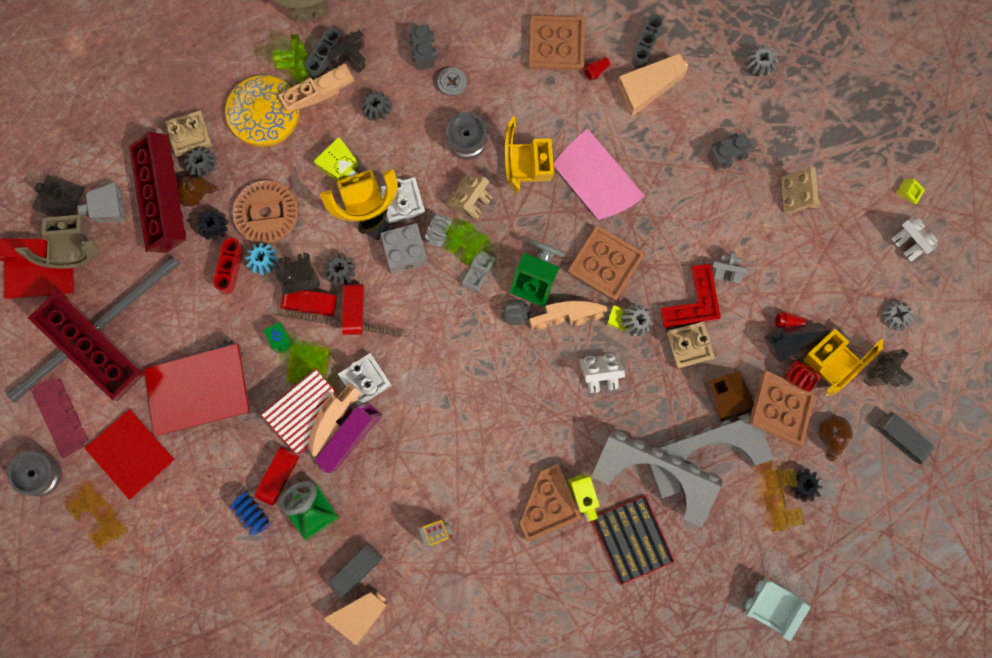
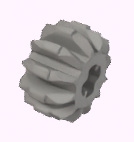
M757 45L754 50L752 49L749 52L746 61L749 63L748 69H753L752 75L757 72L759 77L763 73L768 76L771 72L775 71L779 59L776 58L777 52L772 53V47L766 49V45H763L762 48Z
M435 215L426 232L425 241L433 246H442L452 227V220L445 215Z
M634 304L623 310L625 315H621L620 318L624 320L621 323V326L626 327L624 332H630L632 337H640L651 331L649 326H652L654 323L650 321L653 315H648L649 309H644V306L641 304Z

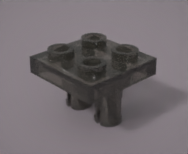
M358 30L348 34L343 43H337L331 49V62L335 68L348 61L358 73L365 69L366 65L364 63L366 59L359 52L364 47V34Z
M47 174L44 183L40 182L35 186L38 196L32 209L52 217L72 215L84 188Z
M301 253L298 254V261L291 262L289 257H284L285 263H283V258H280L278 260L279 265L272 266L273 274L282 295L320 287V280L308 253H303V258Z
M904 349L882 352L877 358L878 362L867 371V377L863 382L869 387L887 385L888 383L894 387H898L901 384L908 386L912 382L913 377L900 367L909 353Z

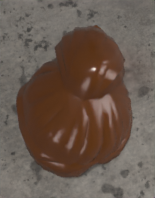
M186 175L177 180L180 204L186 207L199 204V201L205 194H213L217 190L215 185L201 177Z
M832 416L830 419L823 421L819 429V437L828 448L827 457L830 461L836 460L845 452L847 445L853 439L850 423L841 416Z

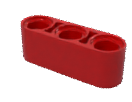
M233 237L226 238L222 244L213 280L214 286L222 294H230L234 290L243 255L242 245ZM232 245H237L234 251H229ZM227 263H232L230 269H225ZM227 280V281H228L227 286L221 288V287H220L221 283H222L223 281Z
M0 238V261H28L15 251V248L27 247L35 255L47 259V241L44 239Z
M344 284L342 334L362 335L364 284Z
M283 288L279 307L304 313L334 316L337 296L294 288Z
M281 446L267 469L254 497L270 506H274L298 462L299 455Z

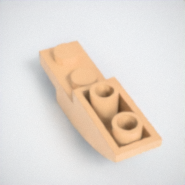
M343 64L315 80L309 78L279 94V97L287 111L297 110L340 93L339 89L353 83L354 79L346 64Z
M584 301L554 303L545 306L546 314L530 318L529 324L531 330L536 329L537 331L547 328V325L551 323L555 325L564 323L565 319H568L569 325L575 324V326H580L586 323L585 320L592 318L593 320H599L603 318L607 312V307Z
M351 382L338 397L331 393L317 414L311 429L308 446L314 457L323 451L328 441L337 433L341 427L337 420L345 415L349 405L355 403L359 397L360 390Z

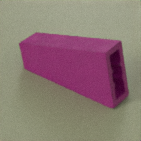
M370 403L356 406L315 460L319 464L318 467L323 472L329 474L336 471L383 414Z

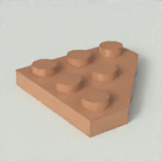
M559 464L542 470L539 473L519 523L527 542L582 519Z

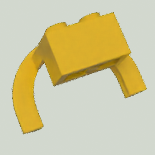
M513 116L507 125L505 133V172L508 186L515 194H518L520 182L551 181L554 176L551 138L533 139L531 144H513V134L516 128L515 116Z
M370 169L336 181L346 211L337 205L331 190L320 193L325 208L334 217L349 222L365 221L380 215L392 204L397 194L398 182L394 169L382 172L386 182L384 198H382L374 173Z
M834 329L807 354L803 361L817 371L820 377L831 386L823 395H836L883 349V339L875 344L860 360L846 347L849 341Z

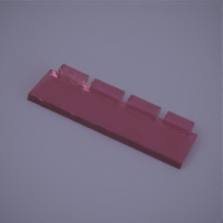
M50 379L31 389L61 458H65L83 448V444L89 441L84 428L75 429L82 424L76 411L68 413V411L74 409L68 394L60 396L66 392L62 380L57 379L54 381Z

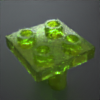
M291 34V48L289 50H273L272 56L273 61L276 62L277 70H291L296 85L304 82V78H307V70L304 67V61L307 60V50H304V42L300 40L299 35Z
M462 221L450 227L445 233L451 238V241L446 246V250L456 254L459 247H463L466 251L460 260L461 262L465 260L464 264L470 266L474 258L489 250L493 243L489 241L485 234L475 230L471 223Z
M291 344L286 382L297 384L315 368L326 380L331 349Z

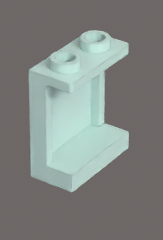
M765 577L763 581L760 580L757 583L754 597L747 600L744 606L746 609L745 613L748 617L751 618L752 616L782 634L783 638L791 641L811 606L804 599Z

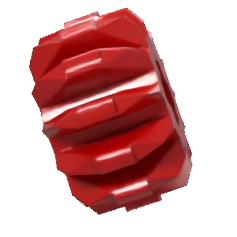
M799 361L793 362L785 374L788 381L807 392H811L821 379L817 371Z

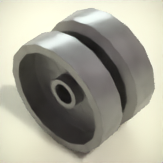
M464 112L451 118L446 128L447 144L450 152L463 160L475 159L484 152L487 145V129L481 117L474 113Z
M34 451L19 454L13 459L8 469V480L11 487L16 492L29 496L42 497L52 493L58 487L62 476L60 464L54 457Z

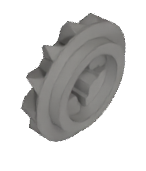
M447 68L438 77V86L441 92L448 96H456L459 93H463L467 85L465 74L457 68ZM450 79H451L452 81H453V80H456L455 82H456L457 87L454 86L453 84L450 85V86H448V85H449V80H450Z
M902 300L892 301L883 310V320L893 330H905L911 326L914 320V310H911L909 304L902 302ZM897 310L899 313H905L901 320L899 317L892 318L897 313Z

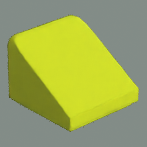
M914 178L904 179L896 194L917 205L925 189Z
M613 305L607 326L625 331L626 327L621 326L624 320L620 318L621 315H625L623 309Z

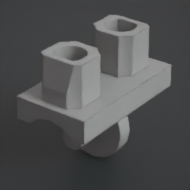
M731 250L729 255L722 254L721 260L728 261L727 263L712 260L713 277L723 280L725 270L732 271L730 281L741 283L744 274H747L748 269L746 267L733 265V263H741V258L735 257V251Z

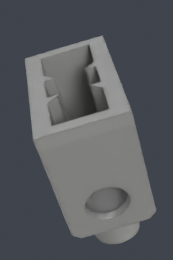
M116 183L87 192V203L77 206L79 215H89L90 219L95 223L126 222L121 188Z

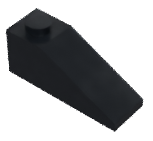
M821 323L780 327L764 338L771 354L779 362H782L830 334V331Z

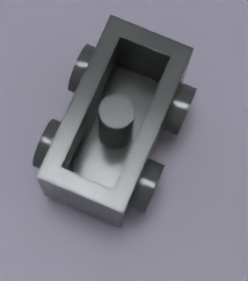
M429 24L411 26L412 34H408L410 45L414 47V50L411 51L412 62H416L417 70L434 68V59H437L436 48H432V42H435L434 31H430Z
M744 132L739 135L735 133L729 136L728 140L724 142L718 141L711 146L707 156L716 171L722 168L726 169L733 165L734 162L738 160L743 161L750 156L749 154L753 147Z

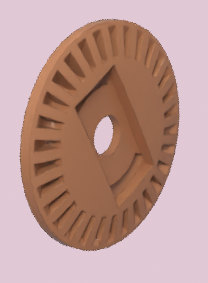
M270 180L257 181L245 187L238 194L232 210L233 221L238 231L246 239L255 243H274L286 237L294 228L298 218V204L293 193L283 184ZM280 202H282V204H283V211H284L283 218H280V217H281V208H280V206L278 205ZM250 206V214L253 221H249L248 219V209ZM269 207L271 214L268 217H262L260 215L262 208Z

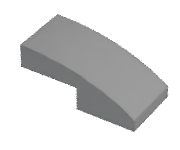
M479 250L461 286L479 294L496 258Z

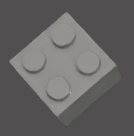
M417 224L380 233L391 274L428 265Z

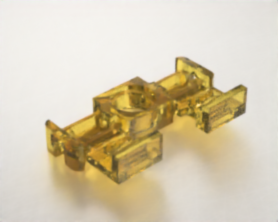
M769 469L761 471L760 474H764L767 491L763 492L766 509L771 511L774 529L770 530L772 532L789 530L791 526L804 525L802 506L795 507L796 510L787 508L783 490L787 485L797 487L795 470L780 471L779 469ZM774 494L780 498V503L777 506H774L770 501L771 496Z
M88 484L85 490H80L77 493L79 497L65 507L76 521L81 520L80 515L83 512H91L101 526L98 527L100 530L96 533H90L88 537L98 550H102V547L110 542L111 539L117 541L128 532V528L121 526L115 518L116 512L106 499H100L93 490L94 485ZM101 507H107L108 514L103 518L99 517L98 510Z

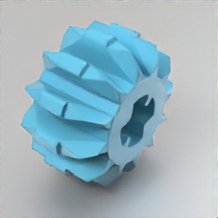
M261 242L258 248L256 245H253L254 250H247L250 256L245 257V260L249 262L247 267L252 269L254 274L259 271L260 275H264L265 270L271 273L270 267H277L274 263L278 261V257L275 256L276 250L271 249L272 247L269 244L264 246Z

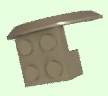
M273 0L279 5L289 8L293 22H304L307 19L323 18L329 15L326 0Z
M81 214L42 218V236L47 241V259L35 255L27 247L15 248L19 255L34 264L58 269L83 266L99 255V247L96 243L88 241L89 224Z

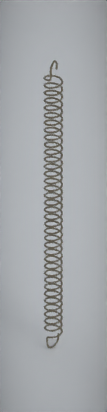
M278 308V313H277V315H278V316H281V315H282V312H281V314L279 315V309H280V308Z

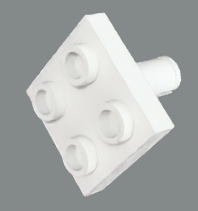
M415 177L403 181L397 179V194L387 211L389 224L425 214ZM386 185L379 187L382 198H384L386 192Z
M914 217L902 224L904 229L892 237L893 242L901 238L896 243L898 247L911 237L914 238L917 243L904 252L906 257L914 252L908 258L910 261H913L924 251L926 254H929L938 246L936 243L938 241L931 232L928 234L924 229L925 224L919 218L915 219Z
M371 353L354 362L338 374L345 386L351 382L360 390L356 401L358 405L365 404L392 386Z
M607 353L604 356H587L584 359H579L584 379L588 383V392L594 393V388L596 392H599V381L607 380L608 390H613V386H615V390L619 389L618 378L625 377V372L618 354Z

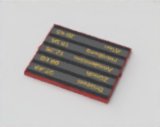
M646 495L624 505H617L616 508L598 515V518L593 520L620 585L643 575H649L650 572L675 562Z

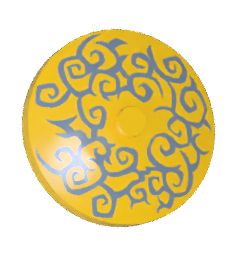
M267 75L254 76L239 83L230 93L225 107L226 120L234 135L244 143L257 147L272 146L290 136L297 126L300 109L287 111L279 94L289 90L291 87L283 80Z

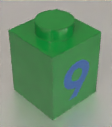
M281 322L263 330L276 354L285 353L294 345Z

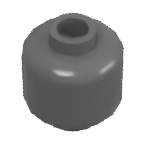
M523 300L507 301L504 308H501V317L505 319L508 325L525 324L527 319H530L529 305Z

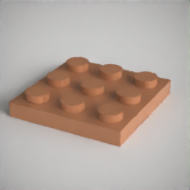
M531 15L529 69L583 71L585 17Z
M596 225L567 273L616 302L645 256V253Z
M764 371L761 374L748 425L795 447H803L815 394L803 391L801 388L793 385L792 382L769 371Z

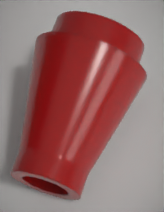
M603 57L586 64L583 69L585 77L589 81L597 80L611 65L607 57Z
M786 311L778 312L775 318V325L778 328L806 324L805 317H800Z

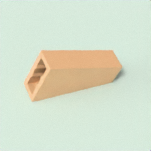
M681 54L619 76L618 86L631 115L638 113L685 77L688 64L685 59H682Z

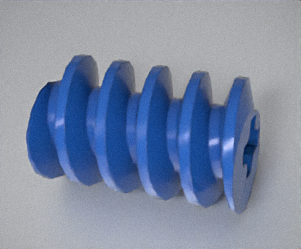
M246 491L234 500L230 509L231 511H236L235 516L241 517L239 521L246 523L244 528L246 530L251 529L249 534L254 536L266 530L273 522H265L268 515L260 516L264 510H256L259 504L255 503L252 505L251 502L254 500V497L247 499V495L250 492Z

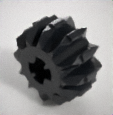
M207 209V214L201 212L202 218H196L199 224L195 227L197 230H200L198 234L201 237L205 236L206 240H210L212 237L214 241H217L218 235L224 237L222 231H228L226 225L229 224L228 220L225 219V214L219 213L218 209H215L213 212L211 209Z
M801 469L797 470V475H791L794 481L788 482V485L793 486V489H790L789 492H796L795 499L801 497L802 502H806L807 499L812 502L815 499L814 496H821L817 490H823L824 488L818 485L822 479H816L817 472L810 473V469H805L804 472ZM807 482L806 484H809V488L805 489L806 487H803L802 483Z

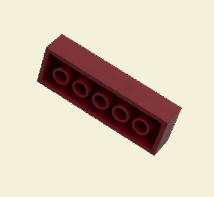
M148 131L129 146L145 251L167 253L186 241V231L184 229L183 213L180 206V196L178 194L169 135Z
M56 290L28 317L111 400L118 401L146 374L60 291Z

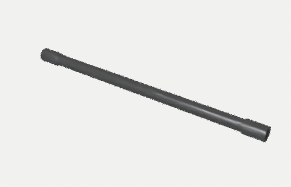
M171 256L154 273L94 323L102 329L160 279L179 266L178 261ZM60 350L27 379L6 394L7 397L15 403L32 386L65 360L67 356Z

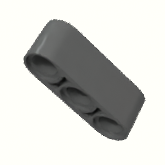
M650 15L645 22L631 60L635 68H643L648 63L663 23L659 15ZM643 40H649L651 43H645ZM641 55L644 59H639L637 56Z
M330 27L324 32L305 62L307 73L314 80L325 74L343 45L341 33L337 28ZM333 37H336V38H337V39L334 40V41H331V40H330V39L333 38ZM312 67H318L316 70H311Z
M889 412L877 426V429L918 464H923L935 450L929 441L893 412Z
M369 543L327 585L342 599L383 557Z

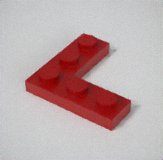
M711 264L691 267L697 303L661 308L663 328L718 321L721 319Z

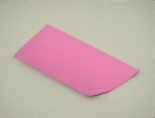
M589 129L582 132L553 163L557 171L598 220L618 214L644 197L640 189Z

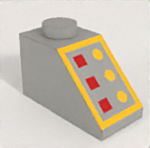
M443 520L418 528L426 548L449 540V535L452 534L448 522L444 524Z

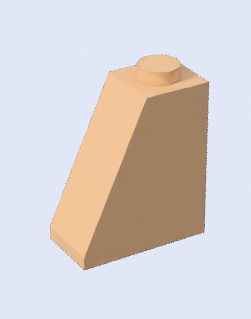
M371 592L327 616L325 621L352 643L358 645L388 604L385 602L386 598L382 594Z

